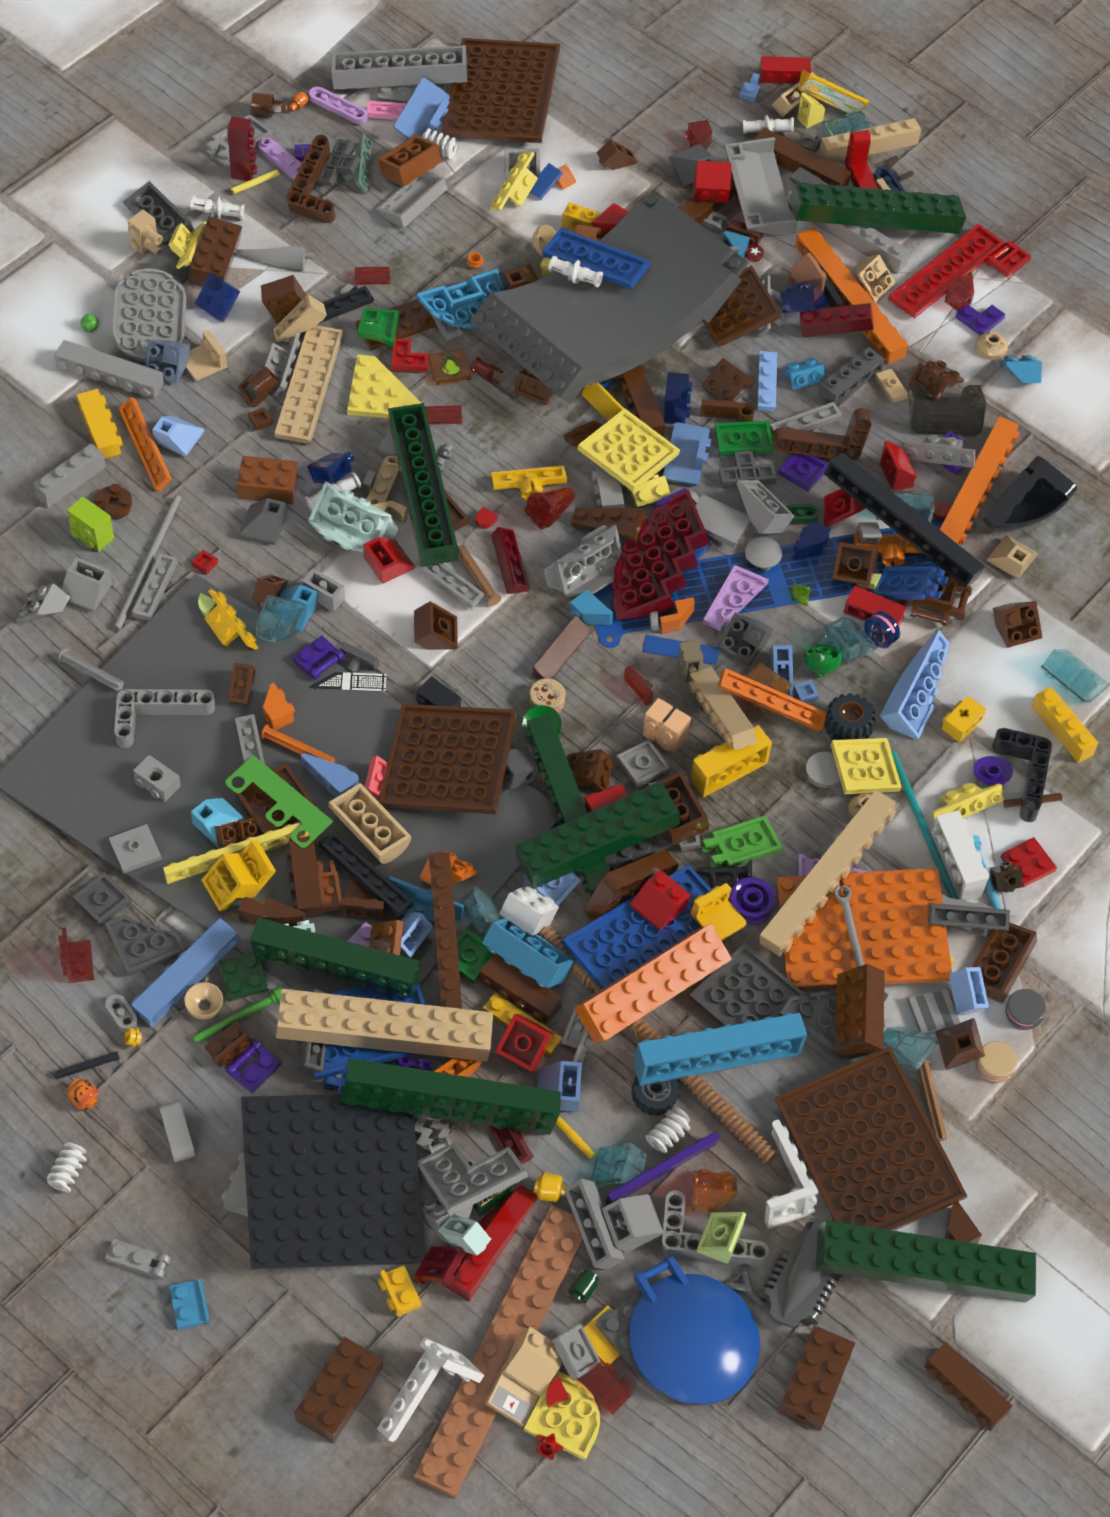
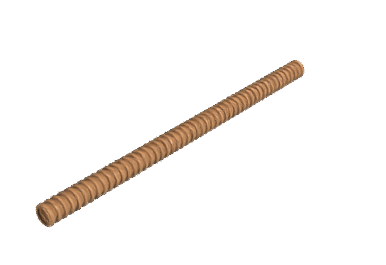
M547 926L539 932L538 935L574 959L562 945L563 939H561V936L555 930H552L551 926ZM576 961L571 970L572 974L577 975L576 978L581 980V983L585 984L587 989L590 988L589 991L595 994L600 991V987ZM643 1017L626 1027L630 1028L629 1031L631 1033L634 1032L635 1037H639L638 1040L640 1042L647 1039L657 1040L662 1038L661 1035H658L657 1031H653V1027L649 1026L648 1022H644ZM693 1075L679 1078L680 1082H684L685 1087L688 1086L689 1091H693L694 1096L697 1095L698 1100H702L703 1105H707V1109H711L712 1114H716L717 1119L720 1118L721 1123H725V1126L730 1128L731 1132H735L734 1135L736 1137L739 1136L741 1142L744 1141L743 1144L745 1146H749L748 1149L750 1151L753 1150L755 1156L758 1155L757 1158L759 1160H763L762 1163L764 1165L774 1160L777 1156V1150H773V1146L768 1145V1141L763 1140V1136H759L758 1131H754L752 1126L749 1127V1123L744 1122L745 1119L740 1117L738 1112L735 1113V1109L730 1108L731 1105L729 1103L726 1104V1100L721 1099L722 1096L717 1094L715 1089L712 1090V1086L707 1085L708 1082L706 1080L703 1081L702 1076Z

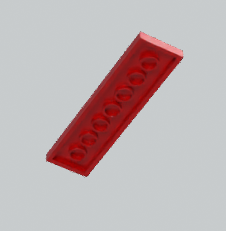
M977 224L889 294L888 300L915 319L981 266L989 255H993L1001 249L1005 242L980 224Z

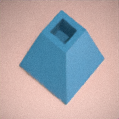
M1006 355L1004 359L998 360L1019 382L1041 383L1042 361L1037 360V357L1022 355L1021 359H1019V357L1013 355Z
M303 585L283 589L269 612L267 619L301 633L318 606V591Z

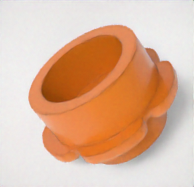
M478 252L470 253L467 258V265L472 268H479L484 263L482 255Z

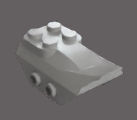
M600 526L584 536L579 546L545 568L543 572L546 585L561 591L565 597L579 596L585 590L594 594L614 581L616 562L622 553L617 526Z

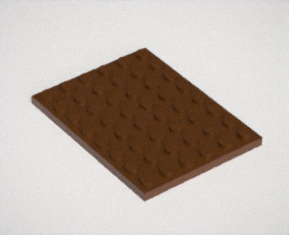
M462 38L461 45H466L467 82L452 83L450 99L448 100L449 104L447 106L449 110L444 117L441 131L443 137L449 135L452 138L542 143L560 54V44Z
M890 1046L775 1097L782 1116L835 1222L895 1231L967 1198V1194Z

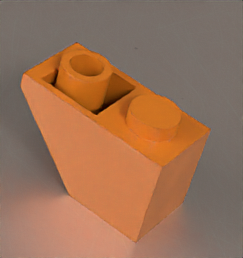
M272 683L263 705V714L270 727L278 730L294 722L295 709L291 702L288 703L286 701L283 690L281 688L278 689L275 683Z

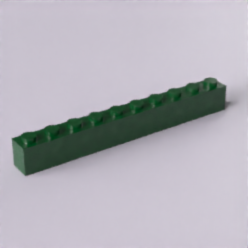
M547 714L527 720L526 736L528 740L532 739V752L534 756L539 758V762H537L539 771L545 774L544 784L547 790H551L552 795H550L553 807L557 806L558 812H556L559 824H565L587 814L551 715ZM605 858L577 870L578 875L583 876V889L585 893L589 892L590 898L601 879L610 872Z

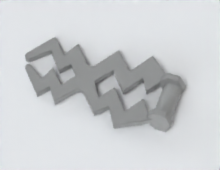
M414 1115L418 1119L415 1123V1133L421 1134L416 1142V1146L428 1150L430 1155L451 1144L448 1138L449 1124L440 1123L442 1118L434 1119L431 1116ZM426 1120L433 1121L430 1128L441 1131L437 1139L444 1140L443 1142L431 1146L434 1139L428 1137L432 1133V1129L422 1127Z

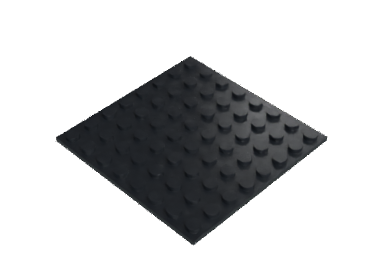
M340 1094L242 1096L241 1111L251 1270L422 1263L426 1256L414 1115L400 1111L391 1112L381 1108L371 1109L361 1105H347L346 1103L339 1102Z

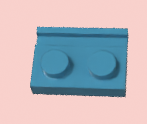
M201 1279L169 1286L178 1330L210 1323Z

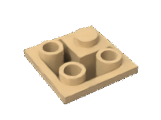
M879 254L865 257L855 267L857 276L874 303L895 284L893 277Z
M1005 535L987 558V561L1019 579L1038 553Z

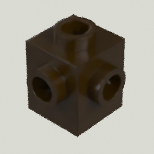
M1011 862L1000 863V866L990 867V877L995 890L998 892H1013L1016 888H1021L1023 874L1016 865Z

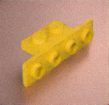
M210 589L208 592L217 606L204 619L221 643L227 647L240 636L246 646L257 650L259 647L255 643V637L246 631L245 623L236 617L235 614L237 612L226 603L227 598L224 594Z

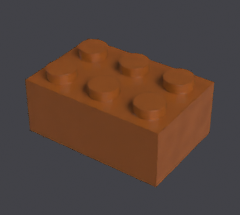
M416 134L378 158L382 177L403 187L442 162L438 144Z
M242 456L237 481L238 499L262 501L269 498L285 502L286 504H294L299 477L298 461Z

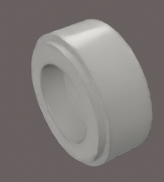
M658 611L650 613L652 631L659 630Z

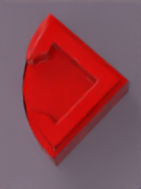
M560 1377L554 1379L547 1389L546 1404L548 1408L569 1399Z

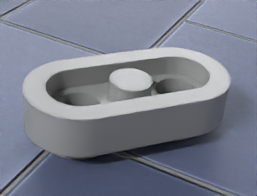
M119 994L109 996L105 1002L106 1011L118 1029L126 1032L128 1028L137 1027V1015L126 999ZM114 1006H120L118 1009H113ZM126 1021L131 1022L129 1025L124 1024Z

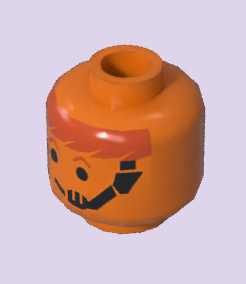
M78 1078L67 1088V1098L78 1110L86 1108L90 1110L98 1103L96 1098L99 1095V1091L88 1079L80 1080Z

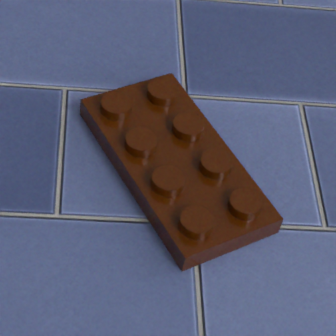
M418 299L389 309L399 310L395 338L404 339L435 327L434 319ZM360 320L356 321L357 329L359 328ZM364 338L371 351L387 345Z

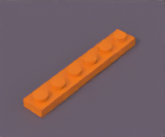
M130 397L119 408V411L155 490L161 491L172 478L136 399Z
M727 668L722 670L717 688L818 732L823 729L827 712Z

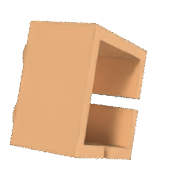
M658 698L645 713L642 735L646 739H650V741L660 745L665 751L676 754L688 739L691 717L676 709L666 722H663L673 709V706Z

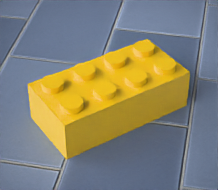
M759 725L754 727L756 744L734 751L730 744L724 743L716 745L709 752L699 754L694 758L690 781L703 798L768 763L772 741Z

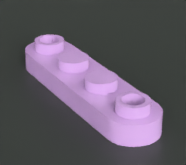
M322 87L310 89L309 99L311 102L355 124H364L368 120L366 109Z
M261 139L258 142L259 152L294 180L302 163L273 139Z

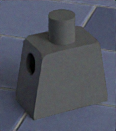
M510 749L503 780L508 788L514 789L533 782L539 770L537 763L539 758H533L526 749Z

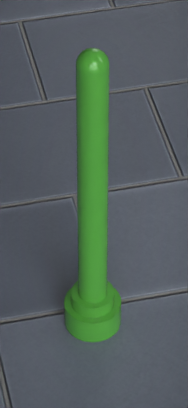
M278 986L272 989L268 997L195 1034L193 1040L200 1042L232 1025L236 1020L240 1021L272 1003L280 1005L282 988Z

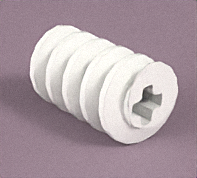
M430 128L421 136L438 144L440 155L442 154L443 157L448 156L449 159H452L455 156L457 145L454 137L449 141V135H446L443 139V133L437 136V131L434 130L431 134Z
M674 1107L672 1112L666 1115V1118H663L659 1124L655 1125L654 1129L649 1131V1135H645V1138L655 1150L666 1154V1147H673L671 1140L677 1143L679 1141L677 1135L683 1137L685 1135L683 1130L690 1131V1126L688 1125L690 1118L682 1109Z
M64 1143L63 1150L59 1152V1158L55 1160V1165L51 1168L52 1173H49L47 1176V1183L59 1191L70 1193L71 1188L67 1184H75L71 1177L77 1178L79 1176L75 1169L82 1170L83 1167L78 1162H86L87 1159L82 1154H87V1151L74 1143Z

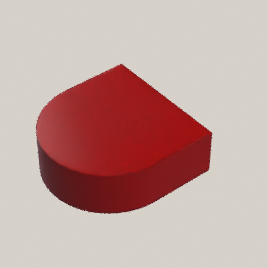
M484 507L476 514V524L483 529L490 528L498 520V515Z

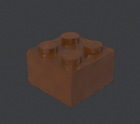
M294 275L261 285L262 303L276 323L281 322L306 296Z

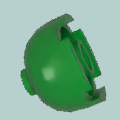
M810 644L805 646L804 662L809 670L815 672L816 676L825 677L839 668L843 654L841 648L837 651L836 646L828 644H815V647L809 648Z

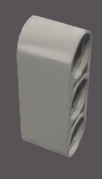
M180 1100L159 1106L174 1163L195 1157Z

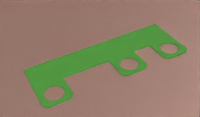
M254 755L226 780V785L235 793H241L253 782L273 798L277 804L266 813V818L275 826H282L291 816L296 817L303 824L291 834V839L302 848H306L333 822V820ZM234 777H242L245 781L244 785L240 788H235L231 783ZM275 810H282L285 817L281 821H274L272 813ZM300 831H307L310 834L307 842L298 841L297 834Z

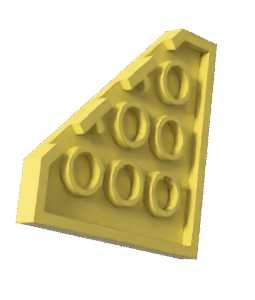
M357 354L347 415L388 419V408L421 403L375 356Z

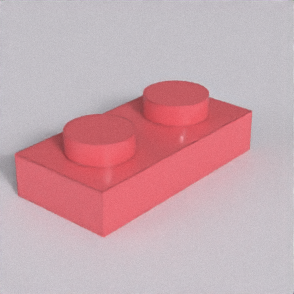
M377 755L371 757L364 787L376 800H379L388 763Z

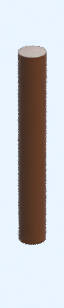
M1061 793L1043 795L1042 803L1062 801ZM1022 798L1003 800L1004 808L1021 806Z

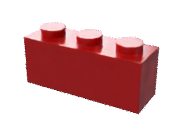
M761 56L759 67L760 83L797 84L800 82L802 70L811 73V59L805 57Z
M854 586L845 603L843 613L867 623L873 615L883 616L892 624L895 629L893 634L896 635L904 619L907 607L888 600L881 595L869 592L864 588Z

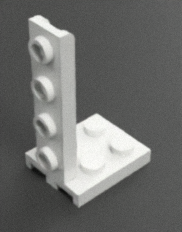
M779 1119L772 1123L773 1130L771 1136L797 1189L782 1196H773L767 1200L764 1218L767 1229L814 1214V1205L817 1204L815 1195L818 1194V1190L813 1180L808 1179L805 1164L803 1161H799L797 1148L794 1143L791 1144L788 1130L785 1126H782Z
M424 1337L420 1344L425 1350L424 1354L377 1429L387 1440L395 1441L441 1367L453 1376L457 1373L467 1382L474 1380L480 1383L484 1374L462 1353Z

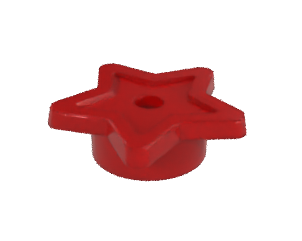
M554 1433L547 1437L540 1434L536 1436L539 1442L536 1452L540 1453L543 1457L554 1460L555 1453L563 1450V1446L556 1442Z

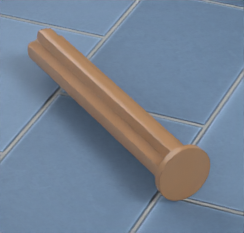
M459 545L458 557L480 590L485 594L488 600L487 604L489 606L498 604L501 601V596L495 592L464 545Z
M919 1060L914 1065L919 1071L931 1125L939 1141H944L947 1139L930 1069L931 1060Z

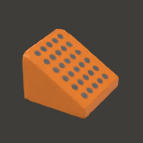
M566 164L557 168L563 173L556 182L562 190L576 183V179Z

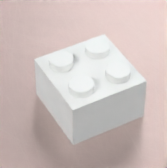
M525 885L508 894L499 915L533 936L543 928L550 926L559 906L551 898L544 897L537 893V890L533 889V887Z

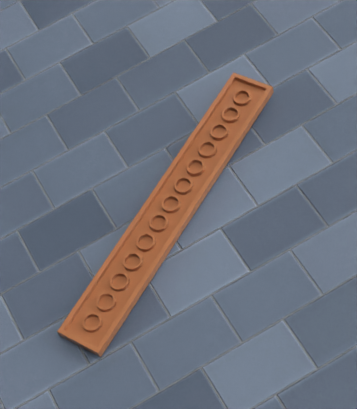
M550 1206L471 1362L484 1374V1377L480 1383L474 1380H470V1382L462 1380L414 1475V1479L456 1498L498 1413L487 1406L485 1402L503 1365L507 1362L516 1336L528 1327L539 1331L583 1242L573 1214L556 1206Z

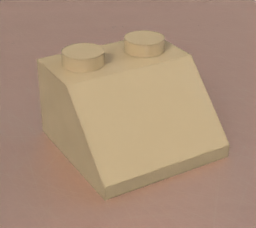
M528 1327L516 1336L503 1373L540 1396L560 1369L562 1360L549 1338L532 1327Z

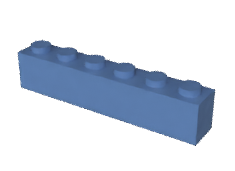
M221 918L211 923L207 931L202 936H198L187 951L181 952L177 960L172 965H168L157 980H152L147 989L134 998L131 1006L136 1015L152 1028L186 995L189 988L197 984L219 963L218 961H221L240 942L238 933Z

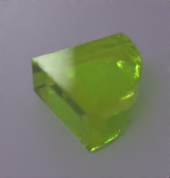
M792 584L791 590L794 599L800 604L807 606L811 587Z

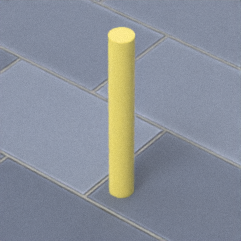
M276 169L232 187L231 191L233 194L268 181L279 176V171Z

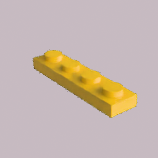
M494 993L483 1007V1011L493 1012V1019L505 1027H508L514 1014H520L550 1030L497 993ZM555 1033L545 1054L551 1056L561 1044L563 1038Z

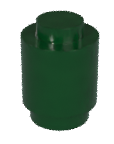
M587 1269L580 1272L568 1289L570 1298L578 1304L587 1303L598 1286V1276Z

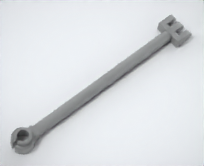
M839 885L835 889V898L842 905L856 967L864 965L849 903L851 889L843 885V893L846 894V897L842 898L839 896L841 894V887Z

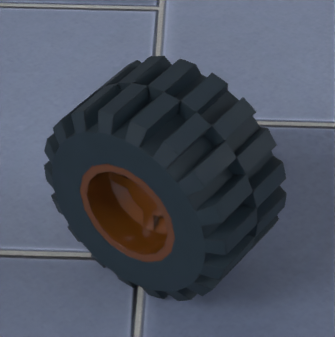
M848 693L846 696L841 694L839 698H833V702L829 703L825 718L827 735L830 734L832 740L869 739L870 735H872L876 718L875 708H872L873 704L867 702V698H861L858 694L854 696L852 693Z

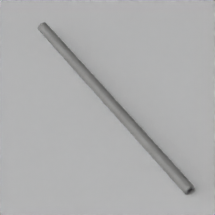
M179 495L174 496L113 628L117 631L121 630L178 508L182 499Z

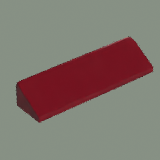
M497 527L491 537L507 594L527 592L530 588L514 530Z
M488 1125L501 1150L510 1147L521 1164L534 1158L520 1132L515 1129H498Z

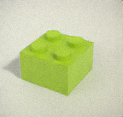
M82 496L67 510L70 533L74 538L82 540L90 549L93 548L100 552L114 539L111 516Z

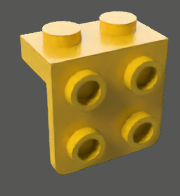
M727 883L720 887H714L706 895L698 896L694 900L691 911L692 917L701 927L712 923L721 940L746 926V920L728 901L731 887Z

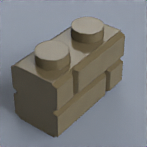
M686 640L679 645L677 669L680 673L681 682H691L690 674L702 670L704 657L697 640Z

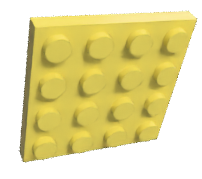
M625 408L582 441L577 448L578 451L633 492L680 453V449Z

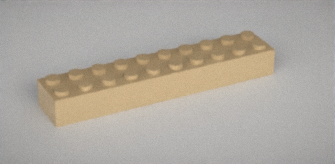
M282 989L276 1038L487 1062L491 1049L493 1012Z

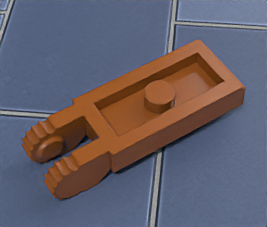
M334 859L329 860L330 872L323 873V864L321 861H317L323 913L342 910L338 872L335 870Z

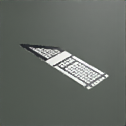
M335 672L313 684L310 688L386 691L387 675Z

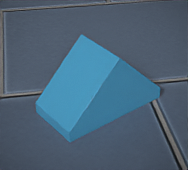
M724 231L722 242L727 246H738V254L745 258L750 237Z

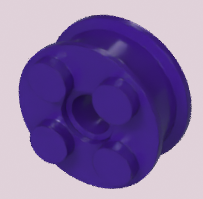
M747 877L739 880L733 886L729 902L746 920L747 925H758L768 920L771 916L775 903V893L766 881L756 877Z

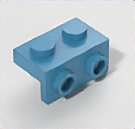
M807 358L799 363L792 362L788 366L782 367L783 374L790 379L793 390L820 383L825 378L824 364L815 358Z

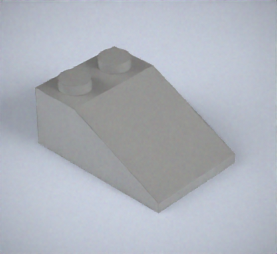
M738 480L736 484L750 522L755 526L756 531L761 534L783 533L794 518V515L759 480Z

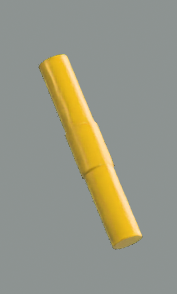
M559 1116L556 1125L591 1160L596 1155L595 1152Z

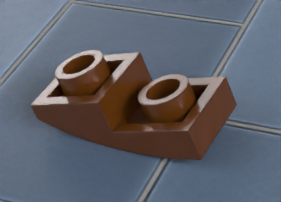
M254 816L215 826L218 846H225L237 841H245L249 837L259 836L256 817Z

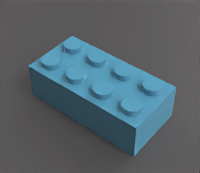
M506 918L492 922L482 942L490 952L500 955L506 963L516 966L522 974L532 977L539 986L544 988L565 982L576 960L539 935H530Z

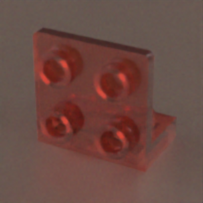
M66 927L62 928V935L58 937L62 953L60 954L61 966H63L64 976H68L69 983L95 980L91 940L69 942Z

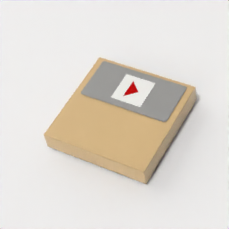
M505 1363L485 1404L519 1426L524 1427L539 1396L504 1374Z

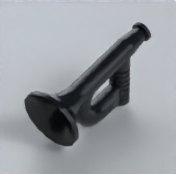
M749 860L741 867H697V874L708 875L712 889L716 886L720 887L725 883L732 889L740 880V876L743 878L752 877V860ZM716 875H729L732 877V880L718 881Z

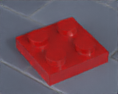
M1035 837L1001 853L1000 856L1003 862H1011L1021 869L1023 874L1021 886L1023 888L1055 872L1057 866Z

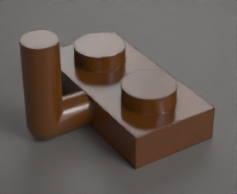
M593 420L565 434V442L576 447L603 425Z

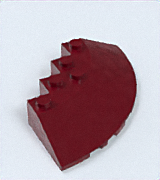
M689 489L668 499V502L660 508L656 507L652 510L653 513L647 519H643L636 542L628 539L622 547L623 551L616 562L614 581L612 582L613 605L618 620L648 617L651 612L656 611L660 615L675 609L670 593L686 588L682 572L699 566L694 550L710 545Z

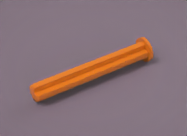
M268 724L262 730L261 739L266 738L300 755L305 753L335 763L334 757L270 728Z

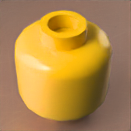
M543 1172L540 1177L537 1176L534 1193L537 1194L539 1200L556 1203L560 1196L564 1197L566 1184L562 1183L563 1178L561 1175Z

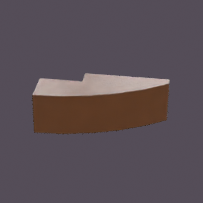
M245 897L238 909L239 920L255 925L258 917L281 924H289L292 927L297 926V922L305 921V912L267 898L263 904Z

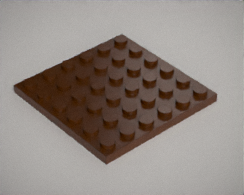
M402 704L379 803L384 808L496 814L517 719V711L511 709Z

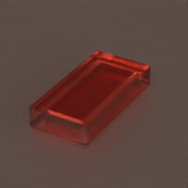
M355 267V285L390 284V267Z
M461 405L425 406L429 424L462 423Z
M631 665L625 668L624 681L640 700L648 706L652 703L653 691Z

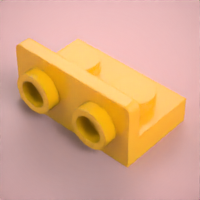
M405 1265L386 1273L384 1269L380 1271V1279H377L381 1291H386L388 1298L386 1302L390 1311L394 1310L396 1316L399 1317L422 1307Z

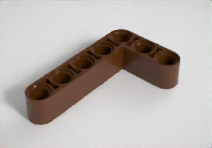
M320 134L313 139L286 198L291 212L324 223H331L336 217L333 203L310 195L330 153L329 141L325 135Z
M856 409L852 414L845 436L780 427L775 429L772 434L774 446L780 452L833 459L844 453L854 461L861 456L871 429V420L867 409Z
M662 850L607 873L601 879L586 904L584 912L592 921L613 910L623 895L642 888L647 880L660 869L670 876L678 869L679 863L666 850Z

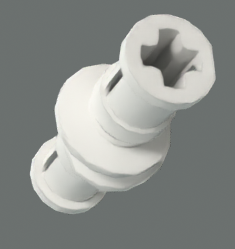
M765 115L764 120H743V135H746V133L758 134L764 127L776 133L780 131H791V133H794V117L782 120H772L771 118L769 120L768 115Z
M195 195L192 196L191 211L199 210L205 213H212L213 218L217 214L218 219H221V215L243 220L244 204L240 206L228 202L224 203L221 202L220 196H218L216 201L196 198Z
M553 256L549 262L548 270L550 272L562 273V275L568 276V280L575 284L583 281L599 287L602 282L603 272H595L589 268L580 267L579 260L572 264L571 262L558 259L557 256Z
M354 472L351 473L350 477L340 480L336 484L331 482V485L342 490L351 491L357 487H362L359 478ZM321 490L311 497H305L306 504L311 512Z

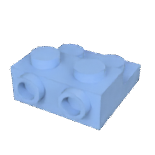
M571 872L535 889L537 893L551 898L556 905H559L581 880ZM525 874L523 877L526 880L522 884L532 887Z

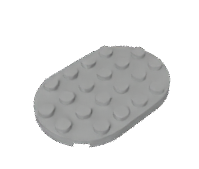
M151 268L135 270L126 278H122L115 289L112 323L113 339L119 350L133 360L146 363L148 340H167L183 343L186 320V293L181 283L179 284L173 279L171 274Z

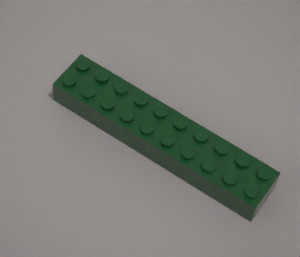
M795 182L790 197L796 221L960 234L966 220L960 198L955 195Z
M420 403L388 408L389 426L421 567L458 561V545L425 405Z
M349 1058L341 1079L339 1102L346 1103L347 1105L367 1106L371 1109L381 1108L391 1112L400 1111L410 1113L411 1115L431 1116L434 1119L444 1118L451 1119L454 1122L464 1121L475 1125L494 1126L498 1129L508 1128L515 1129L518 1132L528 1131L538 1135H550L560 1115L561 1092Z
M825 1220L818 1227L817 1271L1019 1302H1027L1036 1296V1253L829 1220Z

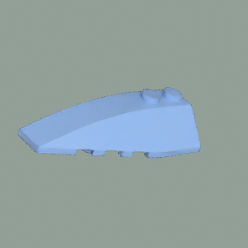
M940 630L934 632L912 659L895 685L880 714V717L890 729L914 739H919L933 711L934 705L932 700L937 695L938 689H936L937 680L941 679L942 673L940 668L945 663L949 642Z

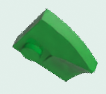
M363 308L357 332L358 338L375 340L394 347L399 310Z

